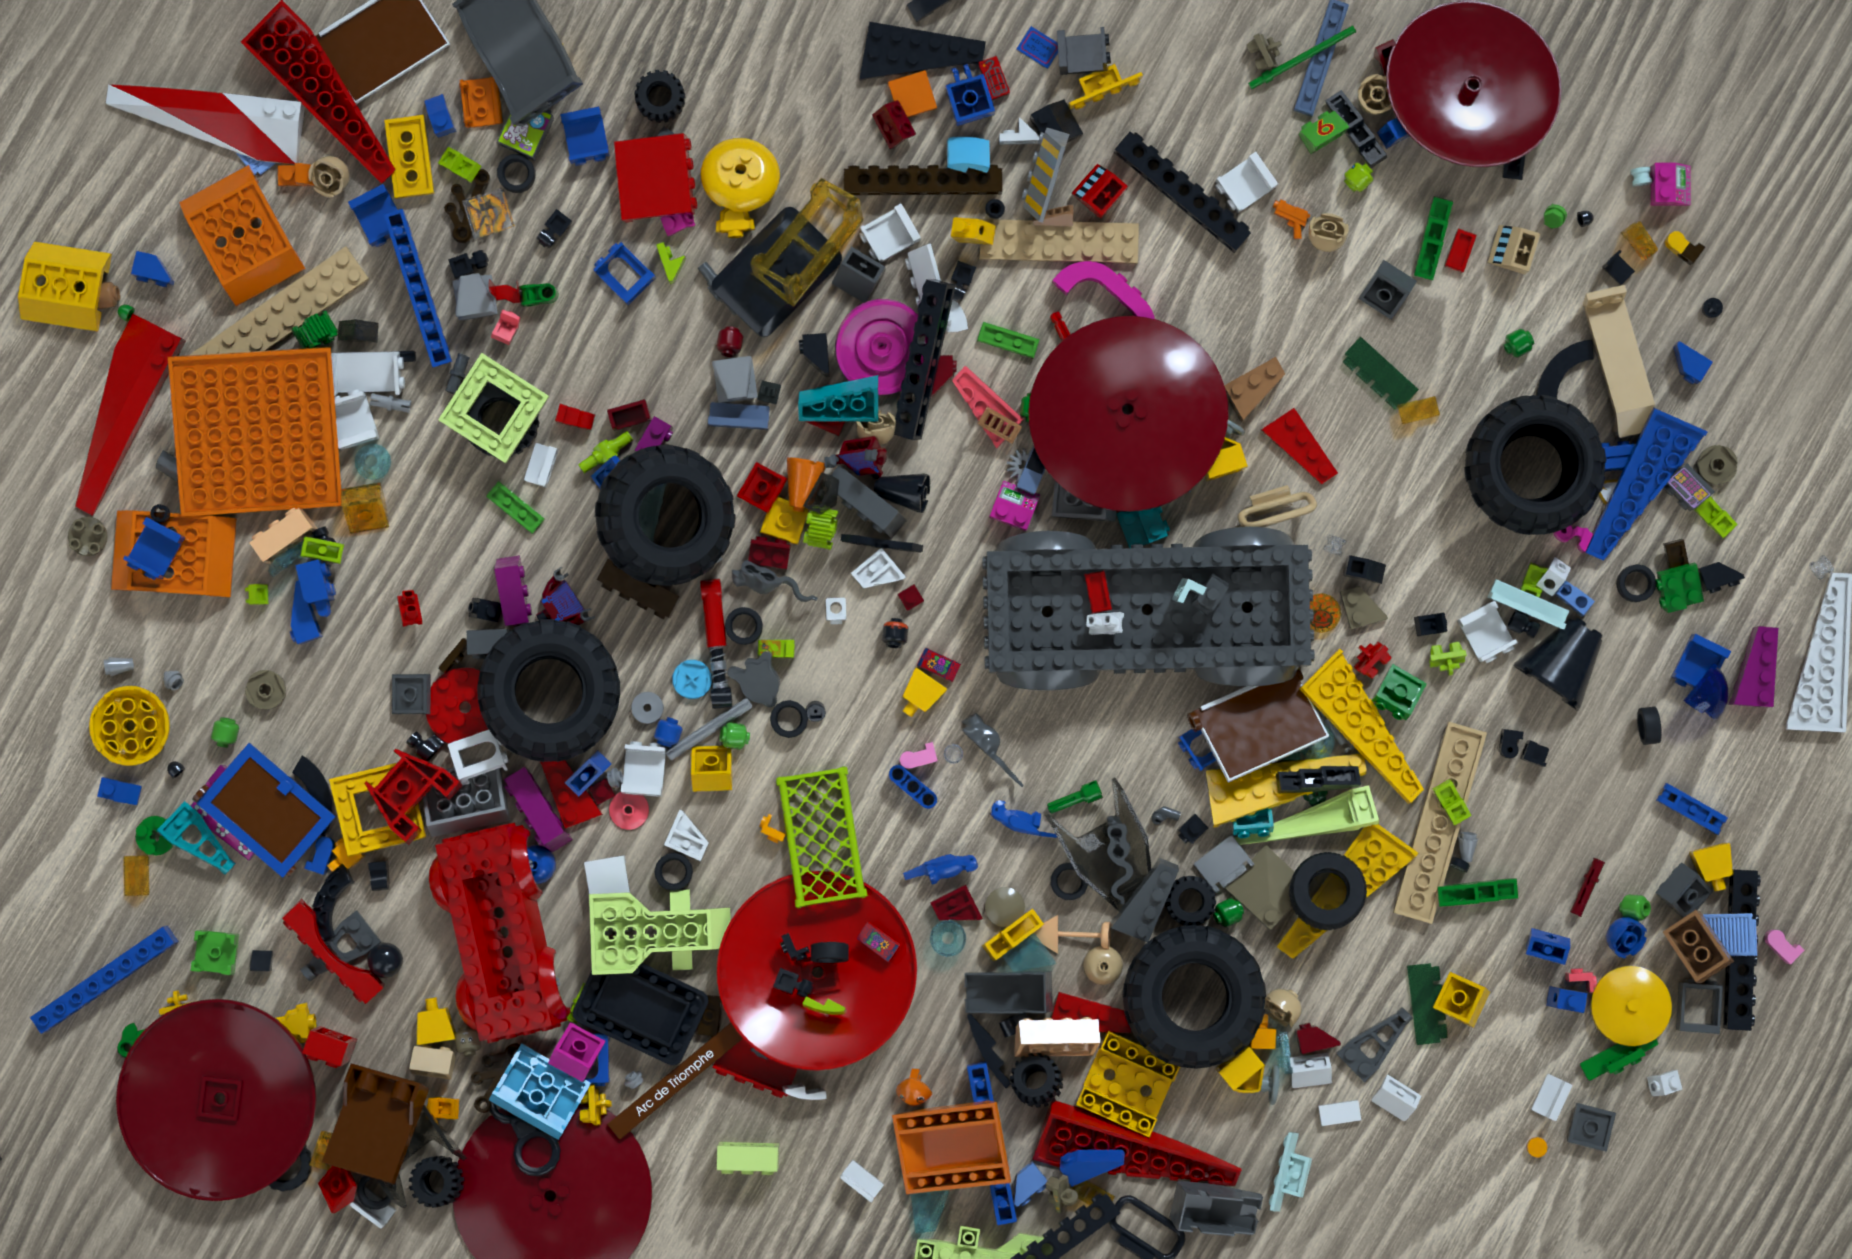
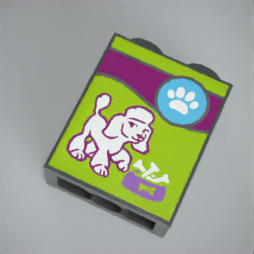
M547 109L523 127L513 125L509 118L511 114H509L497 143L504 148L535 161L555 119L551 114L552 111Z

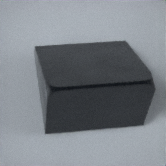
M252 950L250 971H272L273 951Z

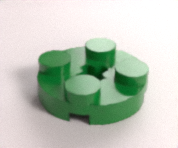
M150 816L137 826L136 842L139 848L146 854L163 855L172 849L173 845L162 835L159 836V841L151 838L153 831L157 832L158 828L167 820L166 818Z

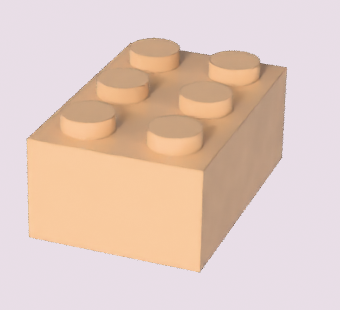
M292 508L285 513L286 517L281 521L275 520L268 526L269 529L264 533L260 531L252 537L253 540L250 542V545L263 563L271 565L302 543L304 536L310 537L312 532L318 529L306 511L300 508Z

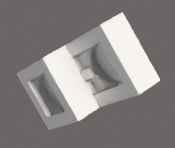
M802 1083L782 1086V1090L793 1097L809 1100L827 1099L826 1091L823 1088L805 1090V1086Z

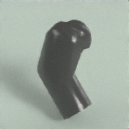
M1163 806L1153 812L1151 816L1152 822L1158 825L1167 818L1178 821L1181 812Z

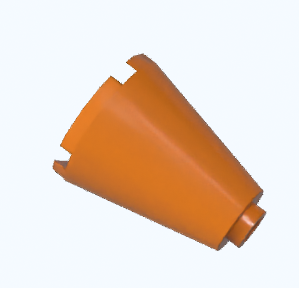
M787 457L789 506L793 507V511L804 512L805 509L810 508L825 471V463L818 461L815 463L807 459Z

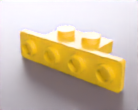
M1113 64L1107 67V71L1094 72L1082 77L1078 81L1085 96L1069 102L1068 107L1069 109L1075 108V110H1079L1086 106L1085 103L1092 100L1093 102H1098L1104 98L1103 95L1110 92L1111 95L1119 93L1124 86L1129 85V87H1133L1140 83L1143 74L1139 72L1122 80L1116 65Z

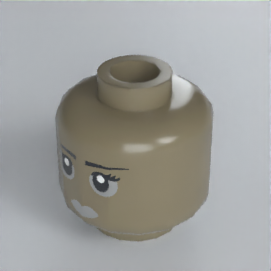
M465 1026L458 1028V1032L455 1033L456 1051L464 1053L465 1057L474 1056L476 1051L481 1049L482 1043L479 1041L476 1030Z

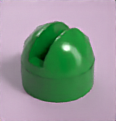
M124 304L118 308L117 312L121 319L128 322L132 314H134L135 308Z

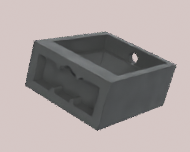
M1685 979V982H1679L1676 1030L1720 1034L1723 986L1717 985V981L1705 980V984L1697 983L1694 979ZM1686 988L1713 990L1711 1024L1684 1022Z

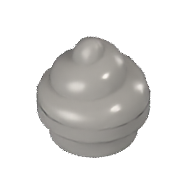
M166 671L163 681L167 689L174 691L182 686L184 679L179 671Z

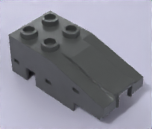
M1052 971L965 973L964 987H966L967 999H964L965 1013H1048L1053 1011Z
M1177 1181L1169 1218L1178 1231L1193 1232L1192 1228H1198L1201 1233L1235 1236L1234 1233L1253 1235L1259 1222L1256 1214L1258 1209L1261 1210L1263 1196L1260 1193L1216 1184Z

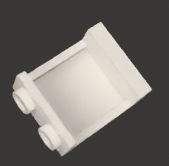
M902 204L895 206L892 211L869 224L860 226L861 232L858 233L863 243L869 244L871 249L868 251L872 259L878 260L879 263L921 241L919 233Z

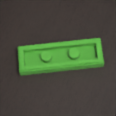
M986 322L982 323L977 339L978 342L1033 359L1040 340Z
M499 481L486 496L531 534L545 520V518Z

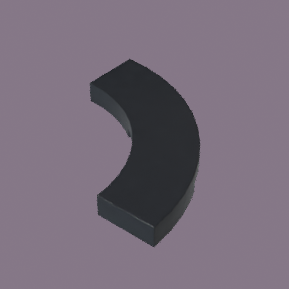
M1584 340L1577 342L1556 354L1547 364L1539 379L1536 396L1547 395L1557 399L1558 388L1564 375L1578 363L1594 359L1593 341Z
M841 534L840 541L845 543L907 552H923V545Z
M302 755L292 773L304 782L310 795L333 813V798L329 784L321 770L310 759ZM329 824V826L323 831V833L321 834L322 836H324V837L326 836V834H327V832H328V830H329L330 824Z
M344 864L326 878L320 891L317 892L312 906L316 913L318 930L324 942L335 937L332 915L337 899L348 886L354 883L349 869Z

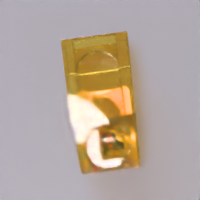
M1640 221L1634 222L1621 232L1642 260L1646 261L1658 251L1656 244Z
M321 1131L309 1166L324 1170L330 1169L331 1166L322 1163L332 1136L331 1132Z

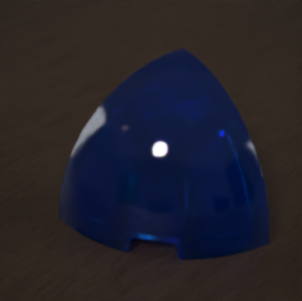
M1715 663L1705 672L1701 680L1686 695L1683 701L1698 712H1706L1711 718L1719 719L1726 708L1729 691L1726 678Z

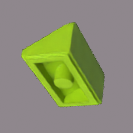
M304 536L300 556L340 564L344 544Z

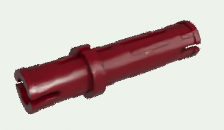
M1593 858L1588 873L1584 874L1585 879L1570 910L1571 913L1582 917L1595 884L1600 880L1598 877L1605 862Z

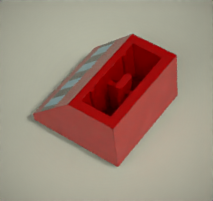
M1096 164L1071 194L1098 218L1102 219L1125 193L1128 186L1114 173Z

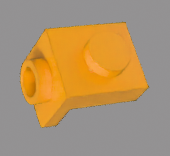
M773 815L763 816L759 825L762 828L761 832L768 835L767 839L777 844L779 840L783 842L786 834L768 826Z
M446 1097L428 1098L426 1106L427 1118L458 1119L459 1099Z

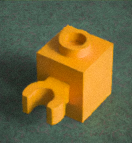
M342 837L334 844L336 848L332 850L337 858L329 863L327 867L332 872L342 864L347 869H350L366 855L362 853L348 857Z
M1264 1014L1262 1024H1260L1255 1037L1249 1043L1250 1048L1275 1049L1276 1029L1268 1028V1014Z

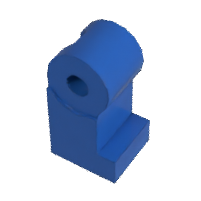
M321 837L316 841V852L313 861H307L304 869L322 875L327 874V865L331 861L332 850L335 848V842L332 838Z

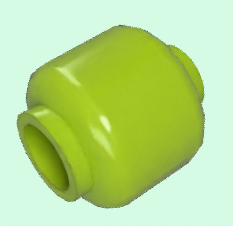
M1355 163L1345 172L1344 176L1346 179L1344 182L1353 192L1356 190L1362 192L1373 182L1371 175L1373 170L1366 163L1363 166L1360 163Z

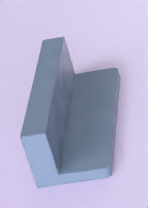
M712 402L710 403L708 425L713 427L768 430L770 408L769 406Z

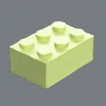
M719 1142L717 1146V1170H721L722 1174H733L734 1171H741V1174L750 1175L754 1171H762V1175H773L774 1172L778 1171L779 1143Z

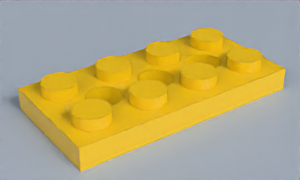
M417 115L384 120L389 159L396 169L391 174L394 198L435 194L425 116ZM409 132L412 134V140L405 143L402 141V135ZM407 152L415 154L413 161L406 162L404 160ZM410 171L417 173L415 181L407 180V174Z

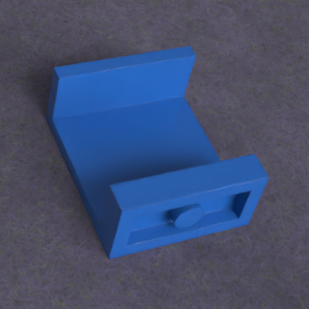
M599 106L560 114L571 164L575 163V166L584 165L587 163L586 161L593 159L595 162L604 161L606 157L610 156Z
M382 184L348 202L372 247H380L387 243V239L391 238L383 214L398 210L387 188Z
M146 517L143 522L145 527L129 556H124L123 559L128 562L127 566L136 571L139 568L146 571L145 576L153 580L156 577L163 579L185 537Z

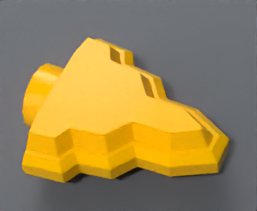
M725 207L720 212V220L716 221V232L727 233L728 238L744 237V232L755 230L754 220L749 218L748 212H735Z
M307 1003L298 1004L295 1009L288 1010L284 1016L276 1017L300 1043H306L310 1030L317 1027L316 1016L309 1013Z

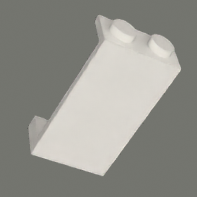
M400 352L331 353L334 396L338 392H350L353 390H359V392L395 391L396 395H400L402 389L405 388V378L401 377L404 360L403 357H400Z
M625 855L584 862L589 894L630 892ZM628 927V930H625V932L633 931L632 927ZM608 928V931H605V935H612L613 928Z

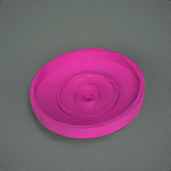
M890 299L871 300L854 308L842 321L835 339L837 363L845 377L852 381L878 375L879 395L902 391L901 383L906 373L905 365L909 359V346L913 341V328L917 322L918 314L909 306ZM927 336L925 337V343H926V344L928 343V338H927ZM921 356V363H923L924 358Z

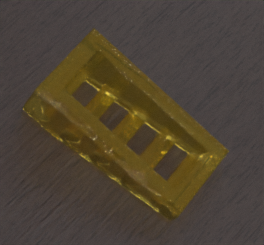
M1089 1180L1070 1187V1189L1077 1192L1078 1199L1088 1205L1092 1204L1091 1199L1096 1192L1101 1193L1102 1196L1107 1193L1112 1201L1115 1198L1114 1195ZM1089 1187H1090L1091 1190H1090V1192L1088 1193L1087 1197H1085V1194H1086V1192L1088 1191V1189H1089Z

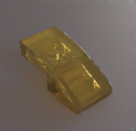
M1435 396L1397 405L1402 425L1440 416Z

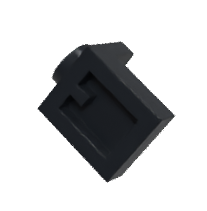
M1193 814L1177 829L1180 832L1178 836L1185 844L1188 842L1193 844L1208 827L1196 814Z

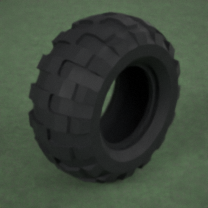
M541 619L515 627L492 646L480 669L477 685L478 703L487 728L505 748L516 755L530 760L559 762L585 753L595 746L607 733L614 721L619 706L620 680L612 656L594 634L571 622ZM554 659L564 662L577 673L581 681L582 700L580 705L571 716L560 722L541 723L528 717L517 703L515 690L519 676L529 665L539 660Z
M1188 925L1167 930L1152 938L1141 948L1128 968L1123 983L1122 997L1127 1023L1135 1038L1146 1050L1168 1064L1198 1069L1224 1063L1235 1057L1249 1045L1255 1037L1260 1024H1262L1265 1013L1266 988L1260 967L1254 956L1245 948V945L1235 937L1219 929L1209 926ZM1188 963H1199L1214 970L1223 981L1227 996L1225 1009L1220 1018L1208 1028L1197 1031L1182 1028L1174 1023L1167 1015L1162 1002V990L1168 976L1176 968Z

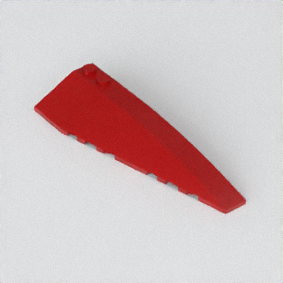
M281 0L248 33L241 43L383 184L396 171L395 167L311 28Z
M132 314L114 348L75 507L94 516L169 374L168 357L179 356L186 342L184 339L135 314Z

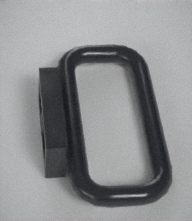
M1131 1195L1120 1197L1115 1203L1119 1211L1126 1203H1130L1174 1231L1178 1239L1172 1250L1168 1254H1164L1120 1226L1115 1217L1109 1222L1110 1227L1119 1234L1114 1242L1140 1259H1154V1257L1156 1259H1175L1184 1246L1186 1240L1185 1232L1178 1231L1170 1219L1138 1198Z

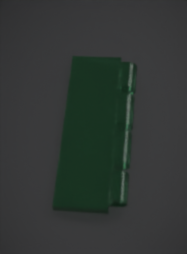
M1361 336L1345 352L1347 357L1343 360V363L1351 371L1358 366L1360 369L1356 375L1366 384L1373 380L1374 383L1370 388L1381 398L1388 393L1389 396L1385 399V402L1394 410L1399 405L1403 407L1419 390Z
M1431 963L1408 965L1407 971L1416 1044L1441 1043L1440 1039L1448 1038L1447 1025L1438 1024V1021L1446 1020L1444 1013L1433 1008L1442 989V984H1433V981L1441 980L1439 966L1431 967Z

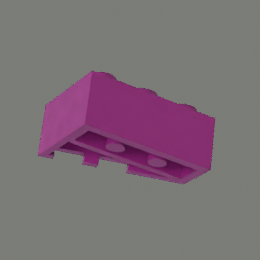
M520 555L496 559L494 571L505 626L529 622V618L532 615L531 604L527 603L529 592L528 586L524 583L525 570L521 564Z

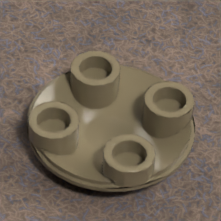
M94 517L76 519L68 532L69 547L82 556L98 554L107 543V530L103 523Z
M1001 887L992 891L987 897L985 911L992 923L997 926L1007 927L1024 914L1025 903L1019 892L1009 887Z

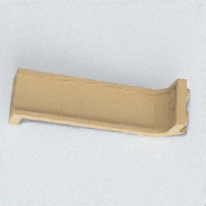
M1625 285L1586 293L1583 301V307L1615 414V424L1612 432L1614 437L1619 436V438L1641 433L1653 407L1655 408L1653 395L1624 301L1627 293Z

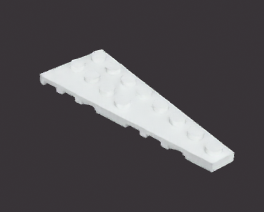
M1830 573L1787 719L1786 730L1846 732L1852 574Z

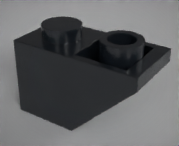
M1349 555L1346 558L1343 576L1382 584L1386 564Z
M1720 562L1698 568L1703 592L1709 590L1710 594L1722 590L1721 586L1726 584L1729 587L1740 584L1739 580L1745 578L1744 574Z

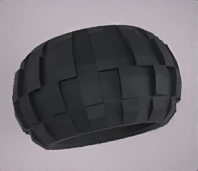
M1525 395L1498 405L1478 423L1468 441L1465 452V479L1468 482L1474 502L1495 524L1519 534L1545 535L1573 525L1593 507L1605 481L1606 454L1596 427L1592 422L1588 421L1577 407L1552 396ZM1525 436H1535L1548 441L1557 450L1562 464L1561 477L1556 487L1547 495L1536 499L1522 498L1514 493L1505 482L1501 472L1500 460L1504 449L1515 439Z
M673 445L646 447L620 460L602 482L598 500L595 503L594 516L596 517L598 539L613 564L638 581L665 586L690 582L711 570L728 549L736 519L733 506L734 498L720 470L699 453L688 448ZM665 483H675L689 489L697 502L699 511L697 529L691 540L684 545L673 548L662 547L653 543L644 534L639 522V509L643 498L651 489Z

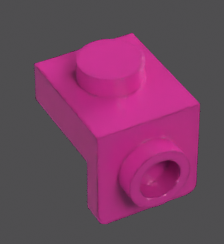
M691 213L660 218L667 236H672L686 228L695 226L694 216Z

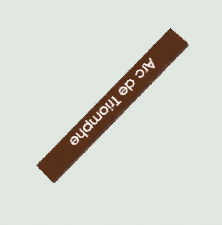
M729 1023L612 1119L608 1126L619 1139L624 1137L743 1038L736 1031L732 1023Z

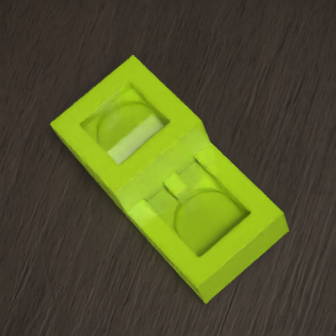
M447 147L438 162L444 168L472 183L482 167L477 162L450 147Z
M1711 496L1694 509L1722 538H1725L1738 525L1725 510L1720 508Z
M1530 562L1520 590L1540 597L1542 589L1536 586V584L1548 568Z
M1450 779L1433 788L1436 797L1454 826L1472 816Z
M806 996L802 1003L804 1007L824 1014L841 1015L846 1012L845 1007L830 999H827L825 1005H822Z

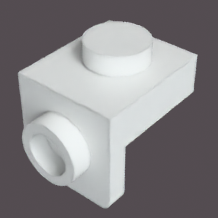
M1678 1070L1647 1077L1652 1096H1664L1682 1090Z

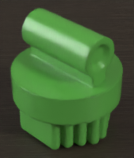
M1553 203L1544 212V224L1551 229L1561 227L1567 218L1566 210L1562 206Z

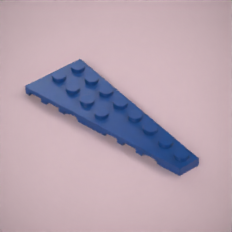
M1653 407L1599 519L1585 553L1604 561L1618 544L1619 539L1631 528L1633 522L1644 512L1643 510L1651 500L1653 501L1671 479L1670 477L1679 466L1681 467L1684 460L1691 451L1695 450L1696 445L1707 435L1708 431Z

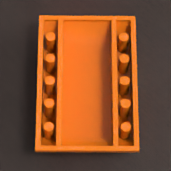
M997 1102L965 1103L918 1109L892 1115L906 1194L1011 1183Z

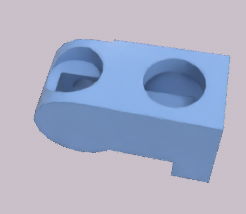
M1567 581L1555 593L1559 599L1569 605L1581 617L1585 615L1595 602Z

